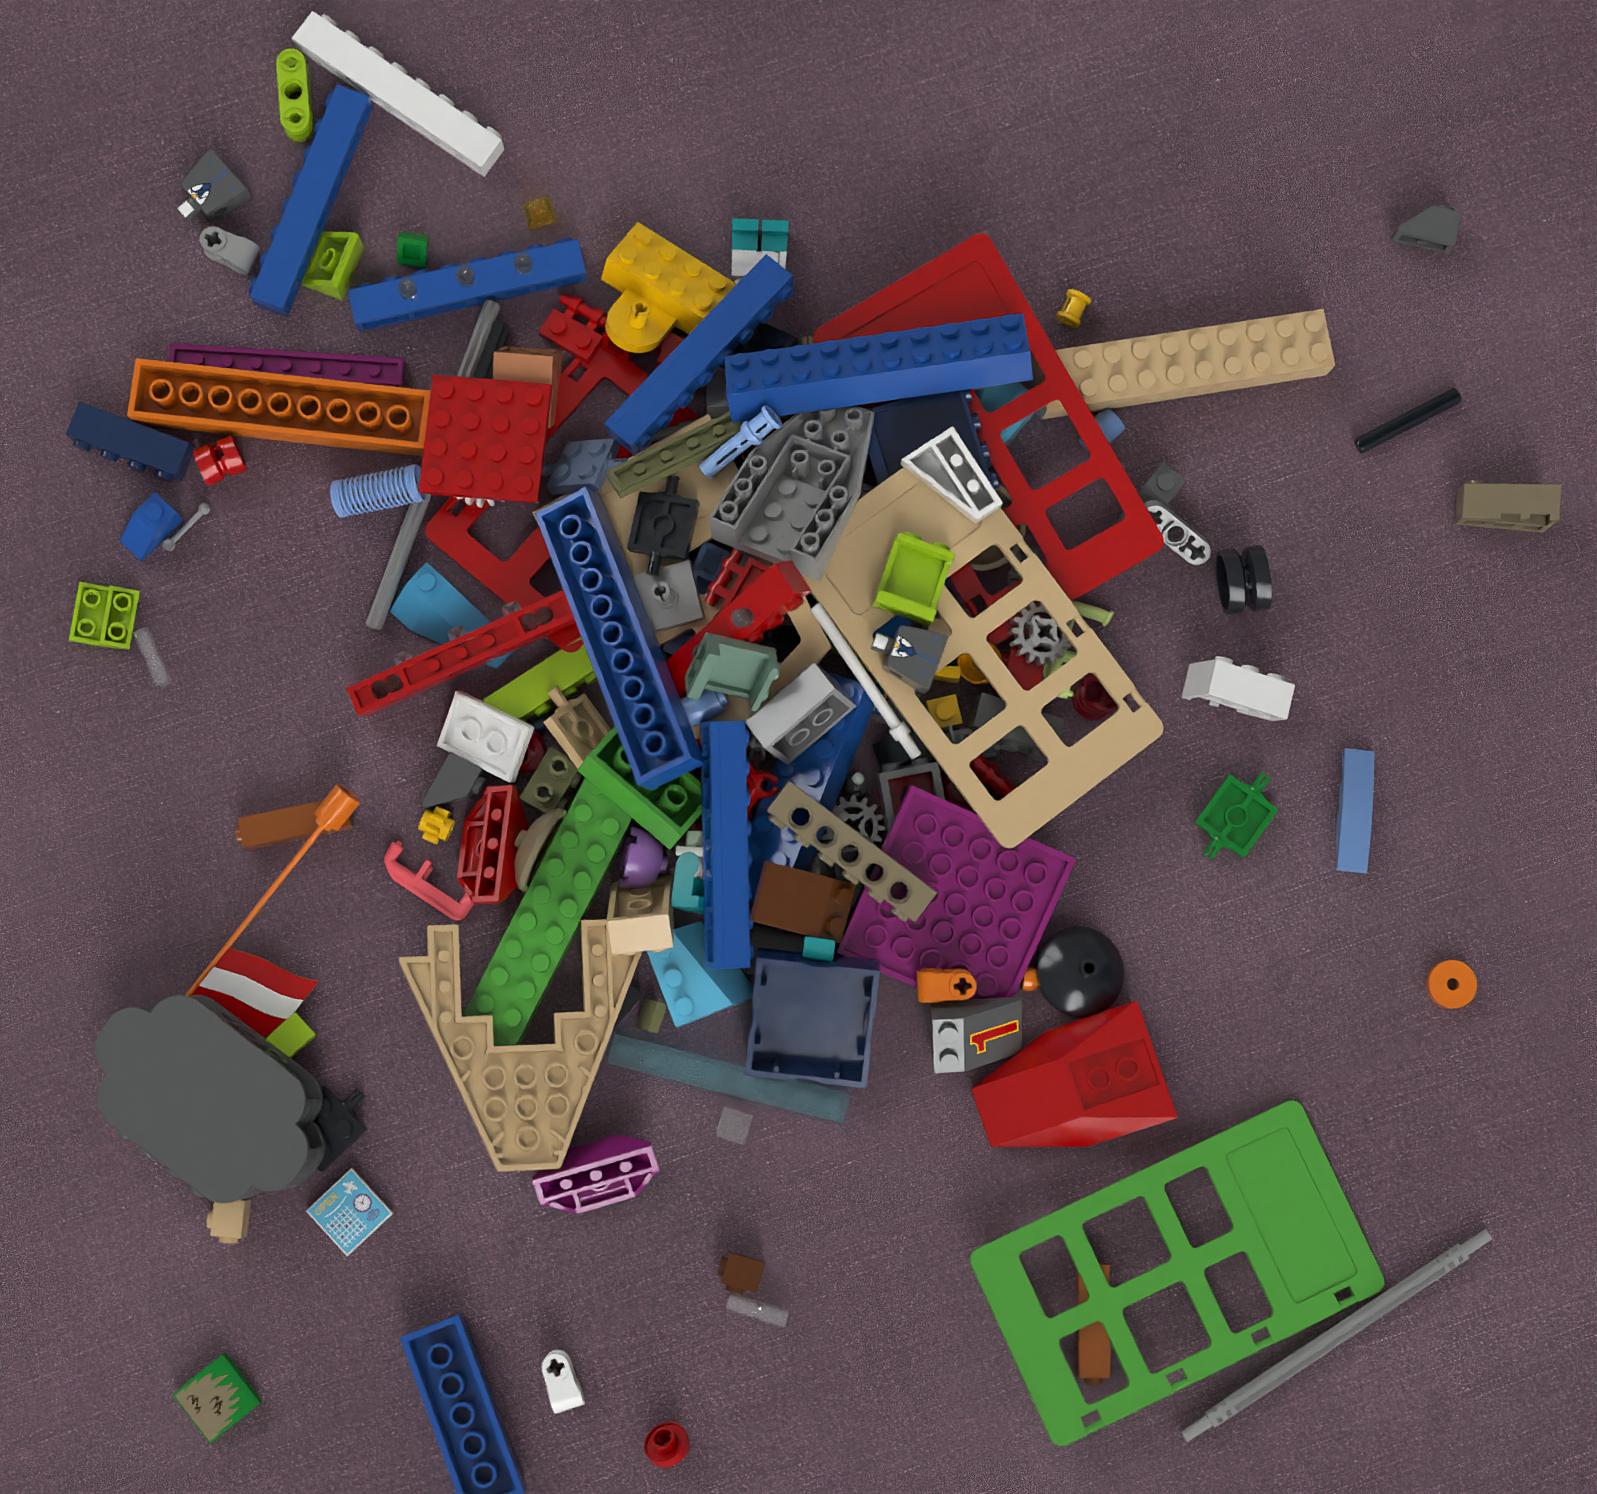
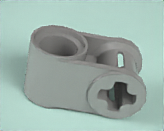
M215 226L204 229L200 235V244L209 259L223 264L237 273L248 275L260 250L256 243Z

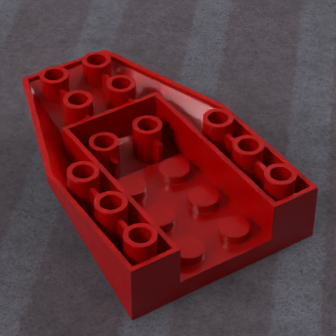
M1137 1001L1044 1032L971 1088L990 1147H1089L1178 1118Z

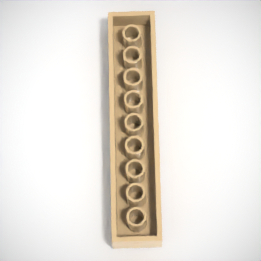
M1324 309L1055 350L1091 412L1100 411L1105 408L1113 409L1325 376L1335 366ZM1033 358L1031 366L1036 387L1045 381V375L1036 359ZM1053 401L1040 409L1041 419L1068 416L1059 401Z

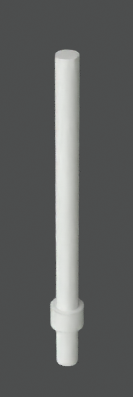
M821 603L814 605L810 608V611L891 728L889 732L894 740H899L911 759L919 756L922 752L909 735L911 731L904 721L900 722Z

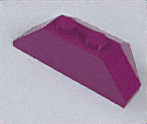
M617 1134L567 1149L560 1169L539 1170L532 1176V1182L540 1205L552 1206L559 1210L578 1214L636 1197L648 1184L652 1176L657 1174L659 1167L651 1142Z

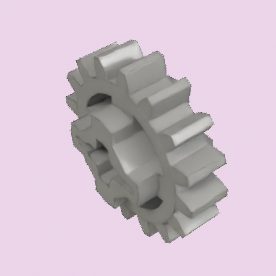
M1032 601L1026 606V609L1023 608L1017 613L1019 617H1013L1009 621L1015 626V628L1007 631V634L1015 638L1009 645L1018 646L1019 649L1015 655L1018 657L1025 654V663L1027 664L1035 659L1036 666L1044 665L1045 661L1050 665L1056 662L1055 657L1060 659L1065 656L1062 649L1066 650L1072 646L1070 642L1066 641V636L1040 602H1037L1035 605ZM1034 614L1045 615L1048 618L1041 619L1038 615L1035 616ZM1070 620L1069 622H1067V626H1069L1072 623V621ZM1040 628L1043 630V633L1041 635L1042 638L1038 636ZM1039 647L1043 651L1046 650L1047 652H1038L1035 651L1033 648Z
M855 795L851 796L850 802H846L843 796L840 797V805H834L832 813L845 823L849 821L853 824L862 819L857 828L858 832L872 843H881L883 839L877 833L884 832L885 827L878 825V822L884 817L883 815L875 816L874 812L877 805L874 804L871 807H867L866 797L862 799L861 803L856 802ZM855 808L861 810L859 814H848L844 810ZM869 820L872 822L873 829L870 838L865 832V824ZM826 826L827 834H824L821 839L822 841H832L834 837L832 829ZM845 846L841 850V853L854 851L858 849L857 847L851 848Z

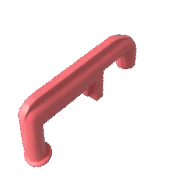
M400 840L396 843L392 841L384 855V864L391 878L455 921L464 919L474 906L468 894L465 893L461 901L458 902L426 881L434 869L432 868L433 863L429 860L425 861L417 874L397 862L396 859L404 848L401 847L402 842Z

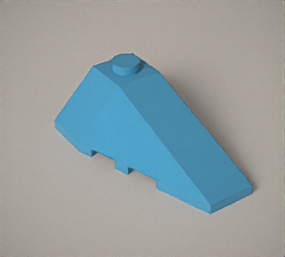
M427 562L406 583L390 610L411 632L431 639L440 645L491 623ZM514 651L485 664L498 669Z

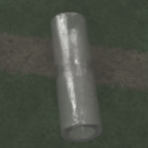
M144 627L133 633L134 639L142 657L146 660V666L156 688H162L171 684L173 679L163 657L160 655V650L150 627Z
M733 1292L730 1293L725 1308L748 1317H755L759 1321L783 1329L789 1314V1310L765 1302L761 1303L756 1299Z

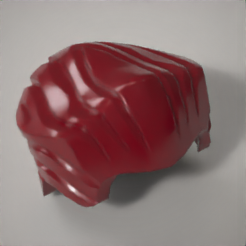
M1089 673L1081 680L1071 697L1076 711L1090 721L1102 720L1118 709L1115 701L1093 673ZM1127 695L1122 698L1124 702H1127Z

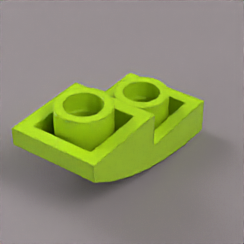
M294 1012L266 1040L293 1059V1056L313 1040L316 1034Z

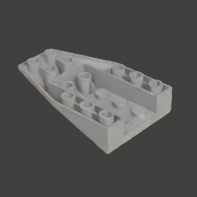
M853 405L793 415L782 427L776 429L761 444L752 449L709 517L713 539L772 563L792 560L801 574L821 581L860 496L874 423V412Z

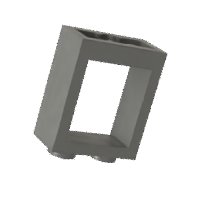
M929 756L911 759L912 764L900 766L899 762L881 765L882 770L875 771L887 834L895 819L888 779L930 771L934 795L945 800L938 762L929 760Z

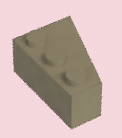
M1479 480L1467 481V484L1464 483L1457 490L1455 525L1543 533L1560 520L1561 485L1485 484V482Z

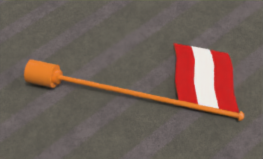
M338 783L333 787L314 811V814L318 817L315 820L319 825L185 996L203 995L214 999L257 1033L268 1037L298 1009L318 984V980L295 975L262 957L230 947L323 830L330 832L332 829L339 831L361 803L360 799L353 792Z

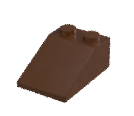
M764 861L749 921L815 938L834 940L836 943L841 944L856 885Z

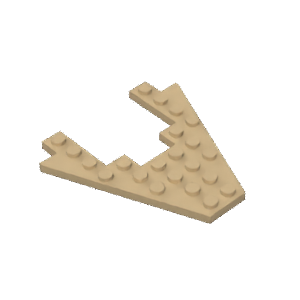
M607 919L580 921L584 1012L553 1014L554 1044L494 1046L493 1016L461 1017L458 924L427 925L428 956L399 957L400 967L497 1172L561 1168L642 953L638 951L628 956L612 954Z

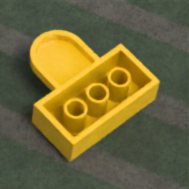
M637 222L607 257L602 273V281L623 293L608 312L605 324L606 332L611 341L623 350L633 353L649 352L659 346L674 326L689 335L736 286V283Z

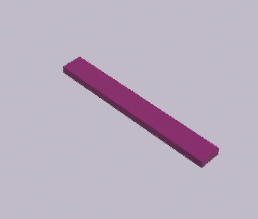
M170 343L168 362L404 388L405 358Z

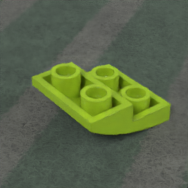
M79 582L69 641L129 650L140 591L111 585L106 587Z

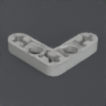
M1150 500L1144 503L1149 512L1156 513L1158 511L1160 517L1158 519L1153 518L1163 535L1165 544L1193 565L1203 564L1209 559L1211 555L1210 546L1200 533L1163 503L1157 500ZM1171 527H1182V535L1177 539L1169 538L1167 532ZM1188 539L1195 547H1201L1202 552L1200 554L1197 552L1192 554L1189 545L1186 544Z

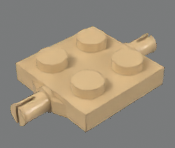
M557 686L547 694L558 708L554 715L543 723L578 769L611 729L585 693L576 699L567 700Z

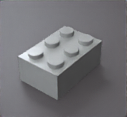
M814 662L811 666L802 669L798 677L788 686L780 688L774 698L765 706H761L757 711H754L751 718L745 723L767 751L789 765L852 711L856 705L837 680Z

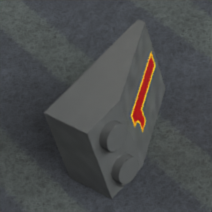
M1021 997L950 1000L930 1003L931 1057L934 1073L965 1072L1020 1052L1022 1050Z

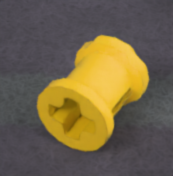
M1068 289L1066 292L1067 299L1061 311L1057 312L1056 319L1070 327L1078 328L1081 322L1079 319L1085 307L1090 305L1091 299L1080 291Z

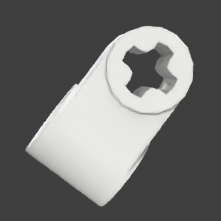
M553 1350L548 1353L542 1364V1373L554 1413L557 1414L584 1405L583 1391L576 1377L570 1356L562 1350ZM555 1358L558 1363H564L560 1373H557L555 1368L550 1369L549 1367Z

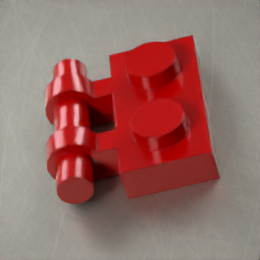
M563 293L559 303L568 307L563 314L553 309L538 333L543 339L589 364L602 345L603 336L598 334L597 331L600 327L606 329V312L599 308L593 309L586 305L584 300L578 296L572 297L567 293ZM578 314L589 319L586 326L575 320Z
M733 549L730 556L724 558L721 564L723 568L715 582L711 581L707 588L709 593L704 602L715 607L721 597L725 599L720 608L722 611L770 567L752 557H749L743 567L739 563L744 554ZM736 574L739 577L731 591H729L725 587L732 575Z

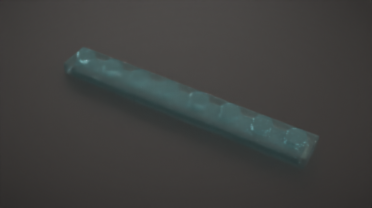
M614 1034L607 1061L608 1064L841 1124L844 1122L850 1098L848 1093L793 1079L785 1080L747 1076L743 1066L619 1034Z

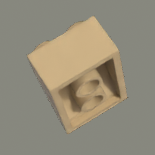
M671 875L657 877L652 885L641 889L618 886V882H612L607 914V927L612 954L628 956L638 951L651 950L653 952H662L668 948H673L674 914L673 907H671L673 891Z

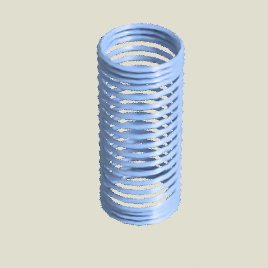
M412 464L405 468L401 467L400 469L396 468L395 470L391 469L390 471L386 470L385 472L381 471L380 473L376 472L375 474L371 473L370 475L366 474L365 476L361 475L360 477L356 476L355 478L351 477L350 479L332 481L330 497L335 513L339 517L345 518L350 515L393 508L394 506L398 507L399 505L403 506L404 504L408 505L414 502H424L427 494L418 492L415 480L416 476L419 489L421 467L417 464Z

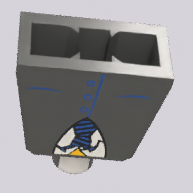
M209 149L181 182L180 185L189 198L178 206L177 209L188 222L201 211L211 222H214L247 203L252 197L242 182L212 149Z
M900 625L893 638L877 632L871 649L887 655L882 667L885 672L925 694L930 689L949 635Z

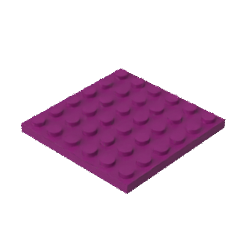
M910 784L881 850L936 890L937 894L915 922L910 918L904 922L891 912L894 906L885 899L881 904L866 893L869 887L864 885L844 930L841 944L838 943L835 951L845 957L880 960V972L916 988L917 970L961 968L969 971L976 981V991L969 999L1014 997L1076 858L1029 837L1013 848H1004L996 841L977 814ZM874 863L868 878L871 880L879 879L883 874L882 866ZM903 882L894 883L890 888V894L894 898L904 897L908 890L907 885ZM961 977L959 978V983L954 985L957 986L959 991H962L964 985H969V983Z

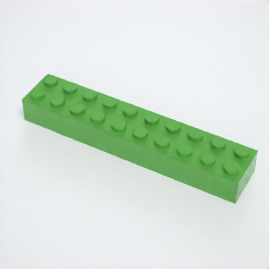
M586 778L579 788L462 1016H493L494 1046H517L521 1044L580 929V921L585 919L635 821Z

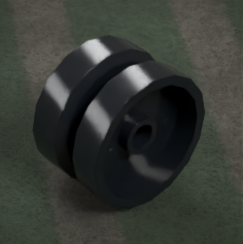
M1261 545L1246 546L1241 553V557L1234 548L1219 550L1216 555V580L1224 613L1226 615L1241 614L1246 607V603L1253 612L1268 610L1271 607L1272 586L1269 563L1264 548Z

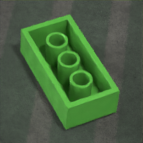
M616 726L594 748L577 770L669 850L702 813L701 782L689 772L653 790L637 784Z

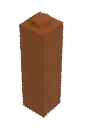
M323 800L238 818L239 826L235 827L238 844H243V848L250 851L310 838L319 826L315 822L318 817L314 814V811ZM352 814L339 831L355 828ZM332 829L330 832L323 830L320 835L335 833L339 831H336L334 829Z
M1099 1263L1110 1286V1265ZM1076 1269V1305L1088 1299V1293ZM1099 1321L1076 1331V1376L1084 1378V1383L1102 1384V1378H1110V1340L1102 1323Z

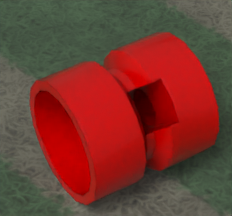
M232 435L217 440L214 447L207 444L193 450L195 461L208 486L224 480L225 474L235 476L247 471L242 453Z

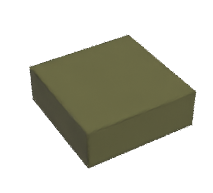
M645 998L636 1027L658 1033L667 1004Z

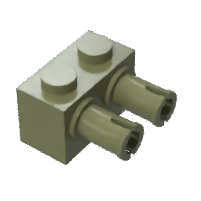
M550 746L521 794L520 800L543 814L560 807L565 809L569 803L566 796L571 788L575 790L578 788L584 776L577 771V767L567 755Z

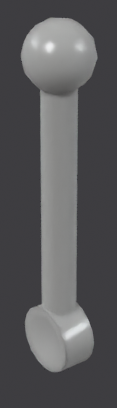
M207 503L200 504L195 515L171 539L163 541V548L167 551L174 550L175 542L202 515L210 512V506Z

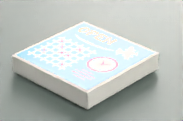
M353 1168L306 1210L346 1256H349L394 1214Z

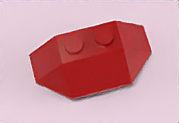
M514 785L487 787L483 792L484 796L474 805L464 820L457 880L474 904L502 903L518 886L514 867L518 847L514 846V843L522 829L527 831L528 823L517 788Z

